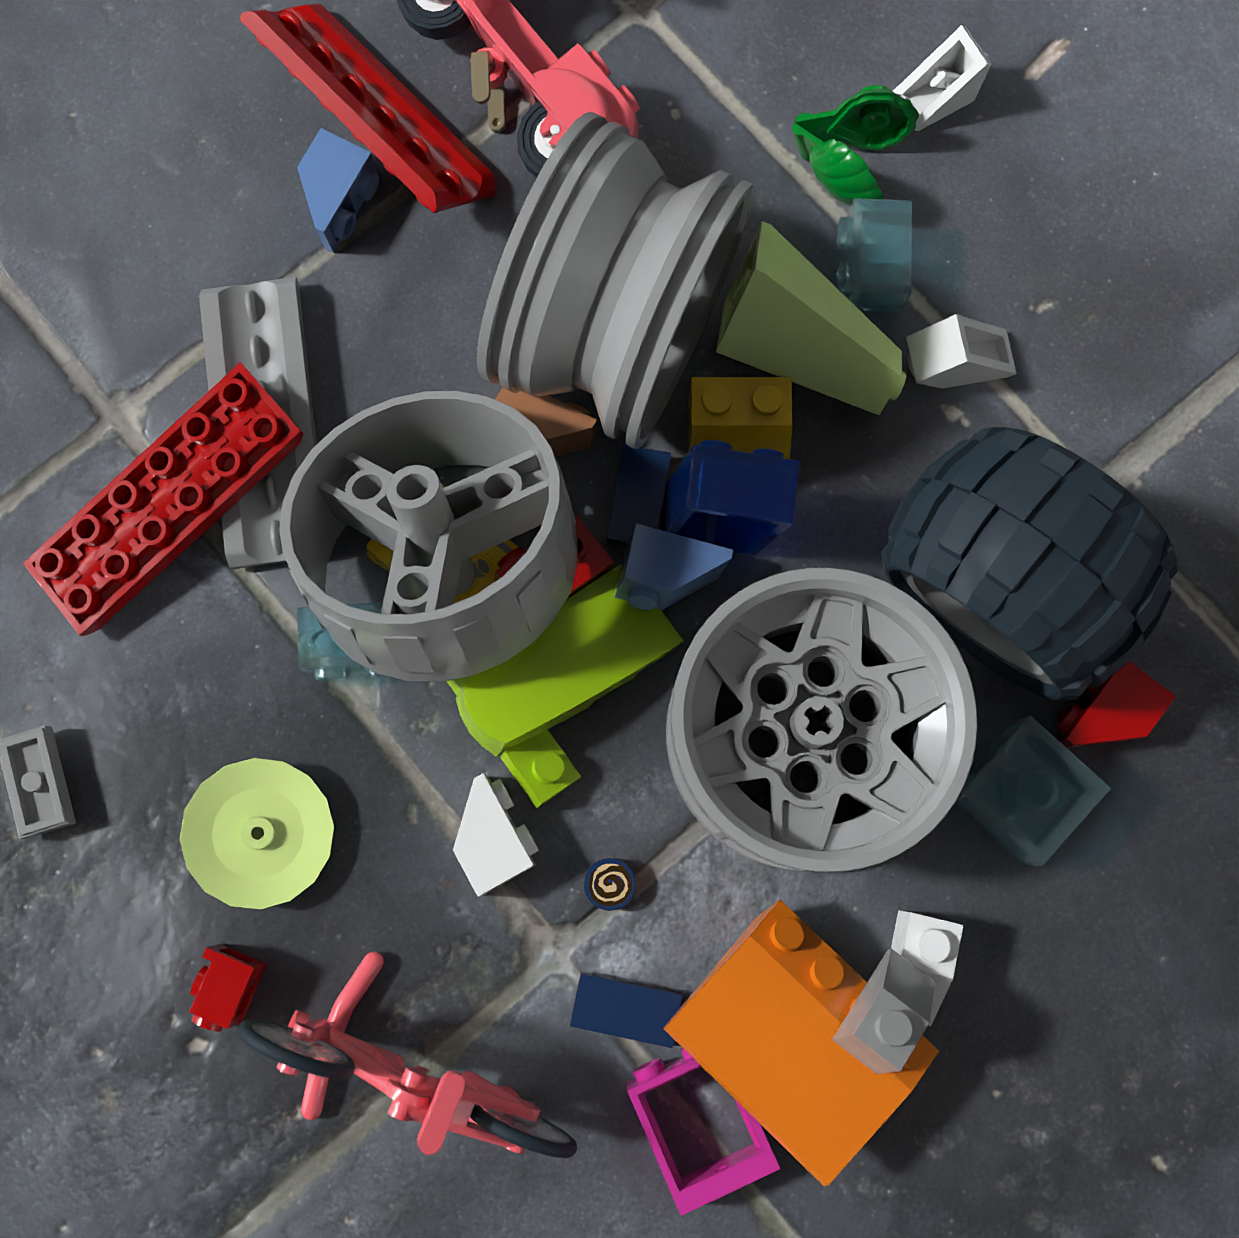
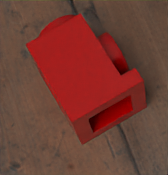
M217 944L206 947L202 958L211 961L209 966L204 965L194 979L190 995L194 996L195 999L189 1013L194 1014L191 1020L194 1024L210 1031L221 1032L223 1027L229 1029L242 1023L268 963L226 945Z

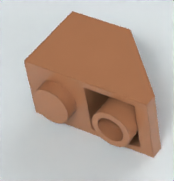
M503 387L495 400L513 407L534 423L551 446L554 457L590 448L595 440L597 419L593 418L589 411L579 404L573 402L565 404L549 395L534 397L523 391L513 393Z

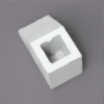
M484 773L473 780L453 848L478 897L485 895L536 866L531 855L539 851L526 825L523 824L516 828L509 816L507 809L513 807L514 803L502 781L498 779L491 783L489 777Z

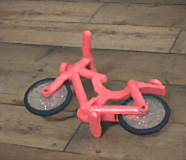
M370 952L364 957L336 999L327 1020L319 1018L309 1022V1014L296 1010L288 1026L250 1019L243 1021L238 1028V1035L246 1045L262 1055L279 1062L277 1065L278 1070L292 1076H298L300 1071L308 1073L301 1106L302 1116L307 1120H315L321 1115L329 1078L346 1079L354 1073L393 1099L388 1111L390 1116L406 1122L411 1120L422 1123L417 1137V1144L421 1152L426 1155L435 1154L440 1150L447 1131L503 1146L518 1154H524L525 1149L551 1157L570 1158L577 1152V1143L573 1137L556 1125L538 1117L541 1110L533 1102L520 1098L512 1087L506 1085L498 1087L470 1070L464 1071L461 1074L457 1071H448L440 1079L428 1075L430 1070L419 1065L414 1068L406 1067L404 1069V1060L400 1055L344 1033L354 1009L383 967L384 958L378 952Z

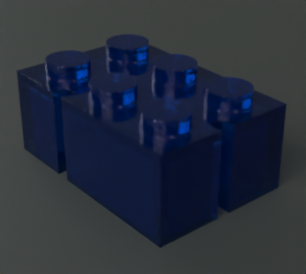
M717 440L702 441L700 445L694 444L666 484L661 530L705 542L708 513L716 514L713 544L732 549L733 553L755 556L777 538L778 534H781L793 524L800 461L784 459L782 452L773 449H756L752 453L732 450V445Z

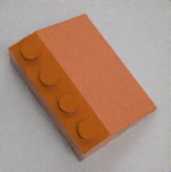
M780 899L751 922L663 1028L823 1186H828L906 1099L939 1052L922 1035L901 1071L876 1074L832 1040L867 982Z

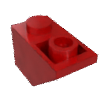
M1128 661L1125 666L1097 688H1086L1088 693L1079 705L1072 703L1065 709L1055 723V727L1060 731L1051 744L1058 749L1125 742L1147 737L1176 696Z

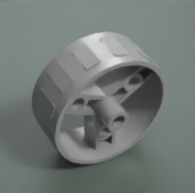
M424 391L395 397L362 410L335 427L311 449L294 473L282 502L279 532L283 555L299 591L322 629L327 630L332 640L352 660L378 674L405 681L442 682L472 676L506 662L532 644L556 619L571 592L578 567V537L574 526L576 525V520L558 460H555L551 446L537 426L513 407L483 395L461 391ZM450 465L490 467L445 488H442L438 476L432 470ZM346 525L351 526L394 551L381 614L349 607L326 594L327 564L335 542ZM542 525L527 552L503 577L478 594L455 603L456 596L466 592L472 586L476 577L475 567L471 559L472 556Z

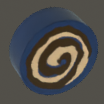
M613 858L602 859L594 863L587 871L584 879V890L589 901L597 908L607 911L617 910L624 907L633 897L635 877L632 870L624 862Z

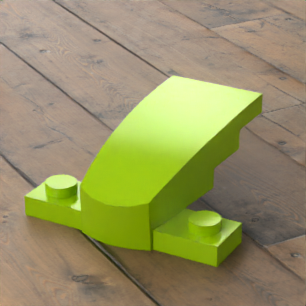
M622 564L568 598L556 619L532 644L506 662L472 676L447 680V683L457 695L455 699L458 710L469 733L483 748L496 757L500 756L536 809L567 789L581 777L548 729L589 708L594 701L630 681L641 670L675 650L684 641L660 609L642 610L631 606L626 600L615 598Z

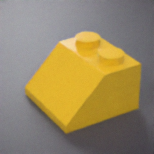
M692 377L689 391V490H786L788 486L792 436L791 377Z

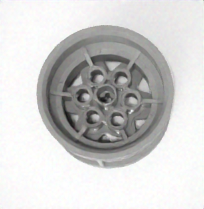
M835 568L791 570L762 579L736 593L706 620L695 635L678 671L668 706L666 721L668 760L680 795L691 813L715 839L732 851L757 863L779 869L815 872H840L861 869L888 860L912 847L930 833L950 810L965 784L972 764L977 732L976 703L966 665L956 645L936 618L919 602L889 583L866 574ZM800 631L794 649L789 653L767 641V639L777 635ZM862 648L872 654L882 665L865 667L861 661ZM822 662L830 668L833 678L830 686L819 687L810 681L807 674V668L810 663ZM764 679H773L779 682L784 691L782 703L771 705L763 702L757 692L758 683ZM723 682L740 703L742 711L715 726L716 702ZM852 696H864L870 701L873 707V715L870 721H858L852 716L849 710V702ZM804 713L808 716L816 715L822 722L821 726L824 732L820 730L813 735L809 734L805 729L809 724V720ZM907 724V744L904 754L892 741L891 734ZM754 730H764L772 735L776 747L771 757L762 758L752 753L748 744L751 732ZM847 746L859 749L864 755L865 767L859 775L850 774L842 767L840 761L841 753ZM796 764L807 765L815 773L816 784L810 793L799 792L792 786L790 772ZM767 779L770 782L771 813L751 801L736 783ZM842 794H847L869 806L867 810L851 819L832 824L839 798Z

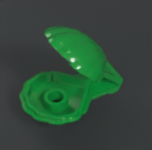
M871 85L861 89L833 111L799 114L792 125V132L801 158L810 160L811 168L816 178L831 196L853 208L872 209L882 206L883 192L879 188L876 179L868 171L870 168L857 153L852 151L850 147L840 141L863 150L879 151L886 149L887 147L899 144L916 129L919 113L907 97L896 94L886 86Z

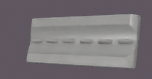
M290 277L248 285L203 289L199 294L208 390L214 387L241 362L304 433L300 444L221 516L226 559L230 569L286 562L279 532L282 502L294 473L311 449L317 445L298 278Z

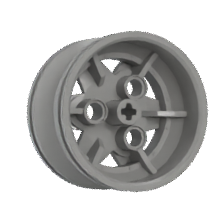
M586 112L581 115L567 129L542 167L507 241L491 286L479 333L477 369L480 377L491 383L496 384L500 382V385L510 392L518 393L523 391L534 397L575 392L581 389L593 395L605 435L618 440L626 433V444L634 449H639L650 436L669 403L708 322L741 241L753 204L755 185L742 180L734 188L733 175L719 170L681 189L668 183L666 174L645 142L629 135L627 127L614 121L607 123L604 117L594 112Z

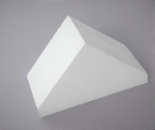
M961 25L893 92L907 97L917 109L919 118L916 121L915 131H920L975 101L991 63L967 27Z

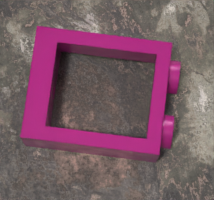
M683 1048L680 1049L683 1054L682 1057L665 1065L661 1058H657L637 1067L632 1071L635 1079L627 1082L629 1097L681 1216L780 1169L761 1124L735 1100L753 1144L683 1177L681 1176L646 1094L702 1068Z

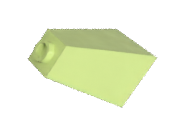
M762 221L724 302L716 352L773 375L791 377V381L880 415L889 399L896 400L903 389L906 373L902 372V351L772 225Z

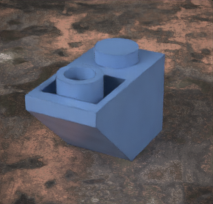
M320 128L297 169L315 229L325 249L334 253L340 241L348 239L353 232L356 224V214L363 202L369 201L374 196L379 184V173L370 151Z

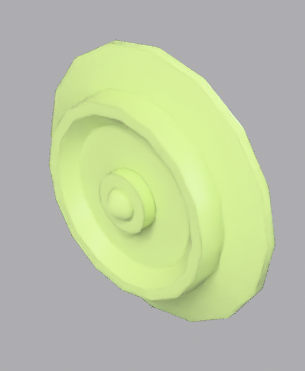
M252 758L224 766L199 785L184 809L179 840L186 868L204 892L229 906L264 909L291 901L316 881L330 857L334 824L327 798L309 775L283 761Z

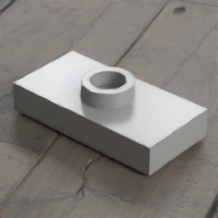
M44 725L0 739V762L19 839H29L76 824L53 728Z

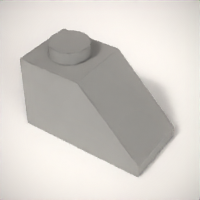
M892 948L887 950L832 1040L876 1074L901 1071L930 1022L935 981Z

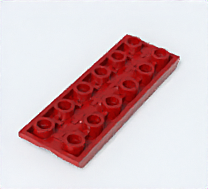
M318 3L289 7L274 12L264 9L243 12L241 14L240 21L256 36L257 41L262 46L268 48L287 67L289 73L300 80L319 99L321 105L331 111L351 131L356 140L363 143L379 158L386 170L397 176L416 195L417 200L424 207L430 209L433 213H437L494 196L497 190L494 174L323 5Z
M240 362L22 564L80 636L91 634L105 625L300 444L304 433L244 364Z

